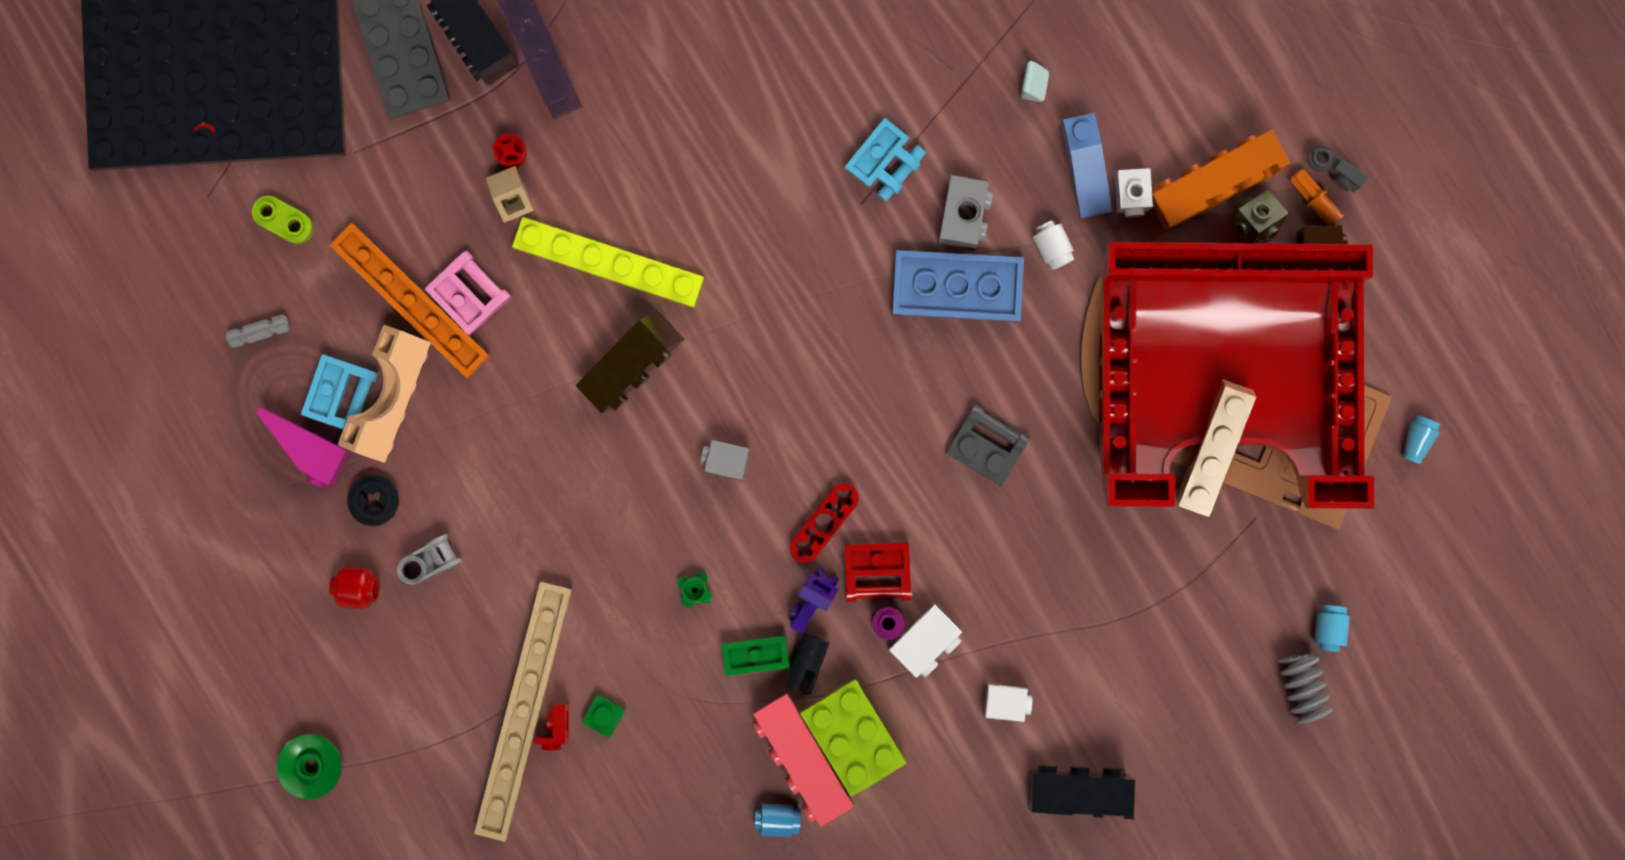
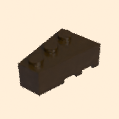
M659 312L642 318L575 386L601 414L610 409L617 411L629 399L626 395L633 388L639 389L650 378L648 374L655 367L659 368L672 356L671 352L685 339Z

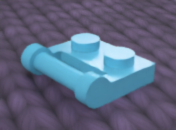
M322 354L301 415L344 429L349 415L362 412L371 383L376 381L378 373ZM355 375L360 377L346 419L337 417L350 377Z

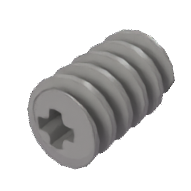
M1300 654L1277 661V663L1288 664V667L1281 671L1280 674L1281 676H1291L1292 679L1284 684V688L1295 690L1293 694L1287 697L1288 701L1298 702V705L1290 710L1291 713L1301 714L1302 716L1294 722L1295 725L1320 720L1333 711L1331 705H1322V703L1330 698L1328 693L1319 692L1327 685L1326 681L1315 679L1323 673L1322 668L1312 667V665L1320 660L1318 655Z

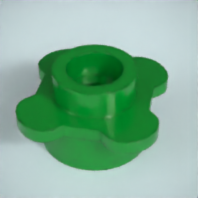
M697 573L695 577H681L677 581V587L681 589L683 596L681 603L684 607L691 608L696 603L702 602L707 604L712 600V593L708 591L707 587L708 577L706 574ZM693 587L698 589L697 593H692Z

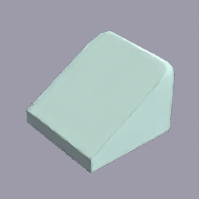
M1029 61L1025 67L1020 96L1022 99L1043 102L1049 72L1036 62Z

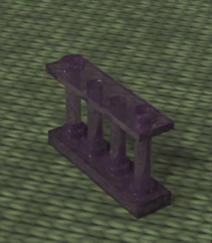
M497 0L545 106L548 107L553 120L581 108L580 100L534 1Z

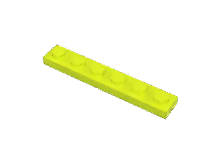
M524 217L521 219L512 245L513 249L695 308L705 279L703 276Z

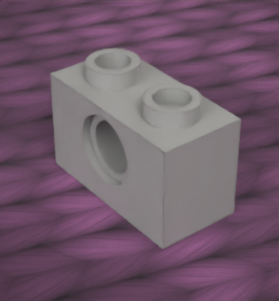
M951 175L939 234V243L976 249L978 241H985L988 223L982 222L984 210L990 211L993 192L988 191L989 182ZM963 205L971 206L975 211V217L972 220H963L958 214V208Z

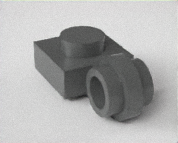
M1316 146L1308 154L1307 161L1309 166L1317 172L1330 170L1328 174L1334 178V184L1344 191L1348 192L1351 190L1354 193L1369 178L1345 159L1339 160L1336 158L1332 150L1326 146ZM1317 154L1324 156L1325 163L1318 162Z

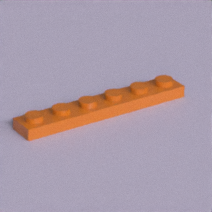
M352 222L329 245L428 342H431V345L464 377L469 379L491 357Z

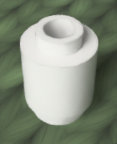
M1052 220L1036 228L1038 234L1032 238L1045 265L1049 264L1051 271L1075 260L1072 255L1074 249L1062 224L1055 225Z

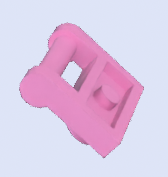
M466 250L440 273L425 290L471 336L511 299V295L505 289L501 290L473 261L474 257ZM464 269L491 297L492 300L487 305H484L456 276L461 270Z

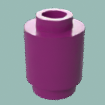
M880 608L872 617L873 631L884 640H893L899 637L904 630V617L895 608ZM887 617L892 618L895 622V626L891 630H886L882 626L883 620Z

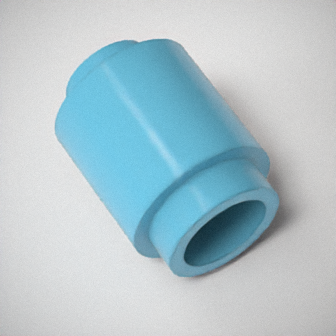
M1321 605V611L1317 612L1314 643L1321 644L1320 650L1340 652V646L1347 647L1350 616L1347 615V607Z

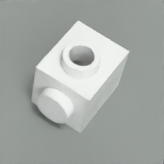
M1150 168L1118 170L1114 175L1116 213H1125L1127 218L1145 216L1144 212L1149 211L1153 207Z

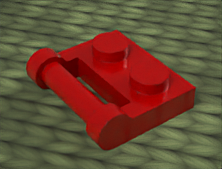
M909 543L844 545L847 603H856V599L901 598V601H911ZM900 575V585L856 587V577Z

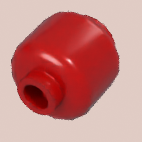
M342 567L336 577L330 579L329 594L334 596L335 602L340 608L364 610L369 608L372 602H376L379 596V578L375 577L369 568Z

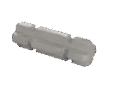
M278 315L272 317L271 321L265 319L242 326L241 330L238 328L226 332V339L230 347L236 348L245 345L244 342L252 343L272 337L274 333L279 335L290 330L289 321L285 315Z

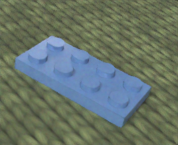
M896 250L892 315L1021 322L1024 257Z

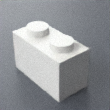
M933 604L888 650L916 678L920 674L926 677L939 664L935 659L943 651L949 654L960 644L961 640L958 636L962 631Z

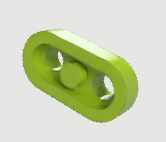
M273 196L260 197L253 204L252 217L263 228L293 244H303L312 237L314 224L311 218L303 212ZM267 206H271L273 210L272 214L268 217H264V208ZM296 221L300 222V229L297 232H292L291 224Z

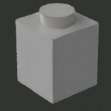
M711 440L710 447L704 445L700 464L706 465L704 470L706 473L743 481L750 449Z

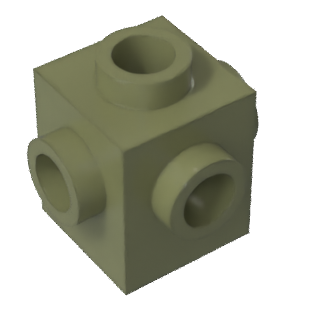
M1268 189L1254 199L1251 196L1244 199L1236 207L1237 213L1232 224L1238 236L1246 239L1248 243H1258L1261 240L1266 243L1279 233V228L1283 225L1289 213Z

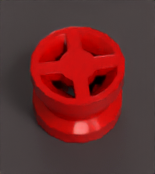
M503 134L494 142L493 155L504 168L508 169L513 166L519 168L527 159V148L518 136Z

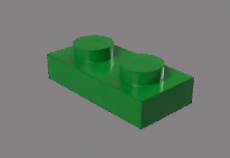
M785 635L721 644L725 676L790 668Z

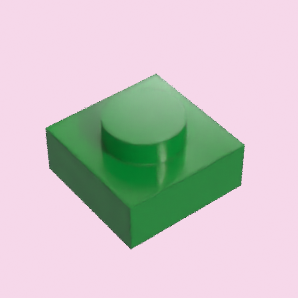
M597 694L581 723L610 738L626 709Z

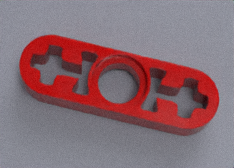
M839 484L834 487L793 539L790 545V552L796 561L800 563L813 561L855 509L859 501V494L852 485ZM846 490L852 492L850 499L853 503L850 506L844 504L839 509V512L844 513V516L838 519L837 515L833 511L826 509L825 506L830 502L834 507L839 499L836 493L838 491L844 493ZM828 514L833 518L834 527L830 532L822 533L816 529L815 520L819 515ZM810 527L812 532L816 536L824 538V541L819 545L815 540L810 547L813 554L810 557L805 554L801 558L797 555L799 549L796 544L798 541L805 543L809 539L810 535L805 534V531Z

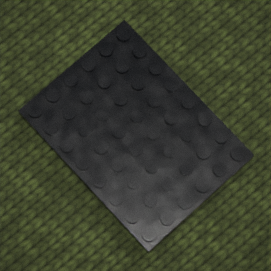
M81 0L88 167L90 170L346 155L338 0ZM208 124L212 126L216 132H212L207 127H201L197 130L193 129L197 125Z

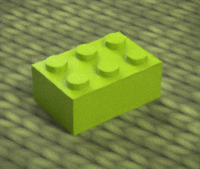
M853 678L800 711L802 718L851 798L907 764L856 678Z

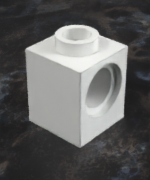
M986 684L983 716L985 718L1025 722V714L1031 715L1032 696L1027 695L1028 689L1024 687Z

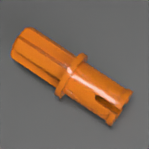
M1302 169L1291 177L1290 183L1308 203L1306 207L1309 208L1311 206L1327 226L1334 225L1344 216L1326 195L1328 191H1323L1306 170Z

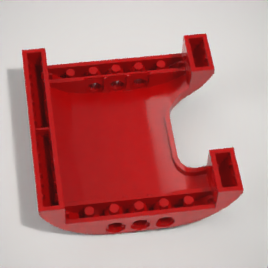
M1109 242L1103 268L1099 321V446L1102 482L1107 506L1175 507V474H1169L1170 463L1176 453L1183 448L1201 445L1209 421L1210 410L1223 379L1252 389L1256 395V400L1238 445H1261L1274 448L1282 453L1294 469L1299 492L1306 508L1375 509L1374 476H1365L1364 282L1373 278V245Z

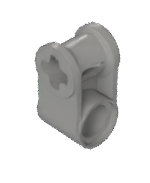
M448 534L428 542L421 549L400 560L397 566V574L400 580L411 585L422 584L434 576L441 575L461 564V558H456L448 543ZM439 549H440L441 553L443 554V556H444V558H445V561H444L442 555L440 554ZM412 561L418 562L421 566V574L414 580L408 578L405 572L406 566Z

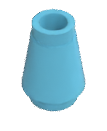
M1416 414L1414 421L1409 423L1403 458L1421 464L1423 458H1425L1441 433L1438 431L1441 423Z

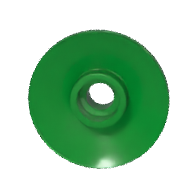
M305 734L290 740L281 750L277 760V775L280 783L287 792L301 799H317L328 794L337 785L342 773V759L338 749L330 740L316 734ZM309 760H314L317 763L315 772L308 770L307 762Z

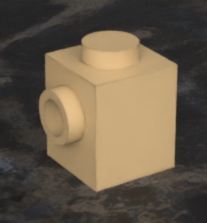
M516 166L486 178L492 199L504 223L534 211Z

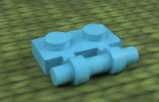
M884 118L844 169L868 188L877 179L882 182L884 186L877 193V196L887 202L893 194L897 195L903 188L901 184L911 172H916L921 166L920 161L925 156L926 151L916 145L909 154L903 147L910 137ZM896 157L902 164L891 176L885 169Z

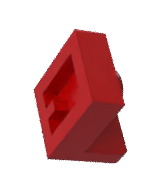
M556 703L552 705V711L547 712V730H552V736H536L533 738V745H541V750L555 751L561 750V745L569 743V703Z

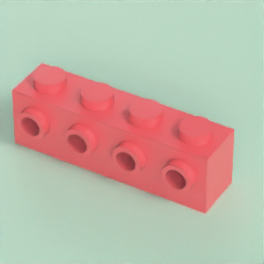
M788 692L754 712L756 720L752 721V725L761 739L767 736L773 746L768 750L772 759L778 767L783 764L789 776L785 780L794 795L799 792L802 795L806 804L801 807L811 823L817 821L821 827L854 807L851 798Z

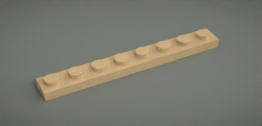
M542 581L539 584L474 834L503 842L507 841L573 589Z

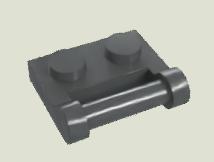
M975 404L946 454L1002 486L1031 436L1024 432L1020 434L984 413V408ZM975 423L1013 444L1014 446L1010 453L971 431Z

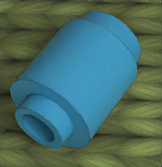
M761 804V810L754 811V830H760V836L791 837L792 834H800V808H793V805Z

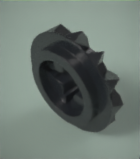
M364 476L358 479L349 490L347 497L348 509L353 518L363 525H384L395 516L400 505L398 490L390 480L382 476ZM383 490L380 493L379 501L384 509L373 506L365 512L368 508L369 500L363 492L375 495Z

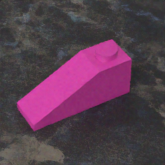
M259 408L258 416L299 471L308 475L306 481L323 489L326 484L336 486L352 451L337 446L338 444L267 409Z

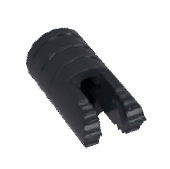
M807 633L802 634L784 684L787 690L792 691L799 688L801 694H811L830 642Z

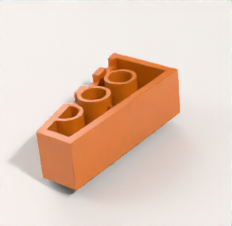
M1273 129L1258 137L1252 135L1238 143L1239 147L1230 152L1225 149L1209 158L1211 162L1202 167L1199 164L1189 167L1181 172L1183 177L1174 182L1168 178L1153 186L1155 191L1152 193L1153 209L1165 232L1277 175L1291 164Z

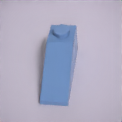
M1095 113L1064 119L1059 128L1080 219L1112 212L1103 148Z

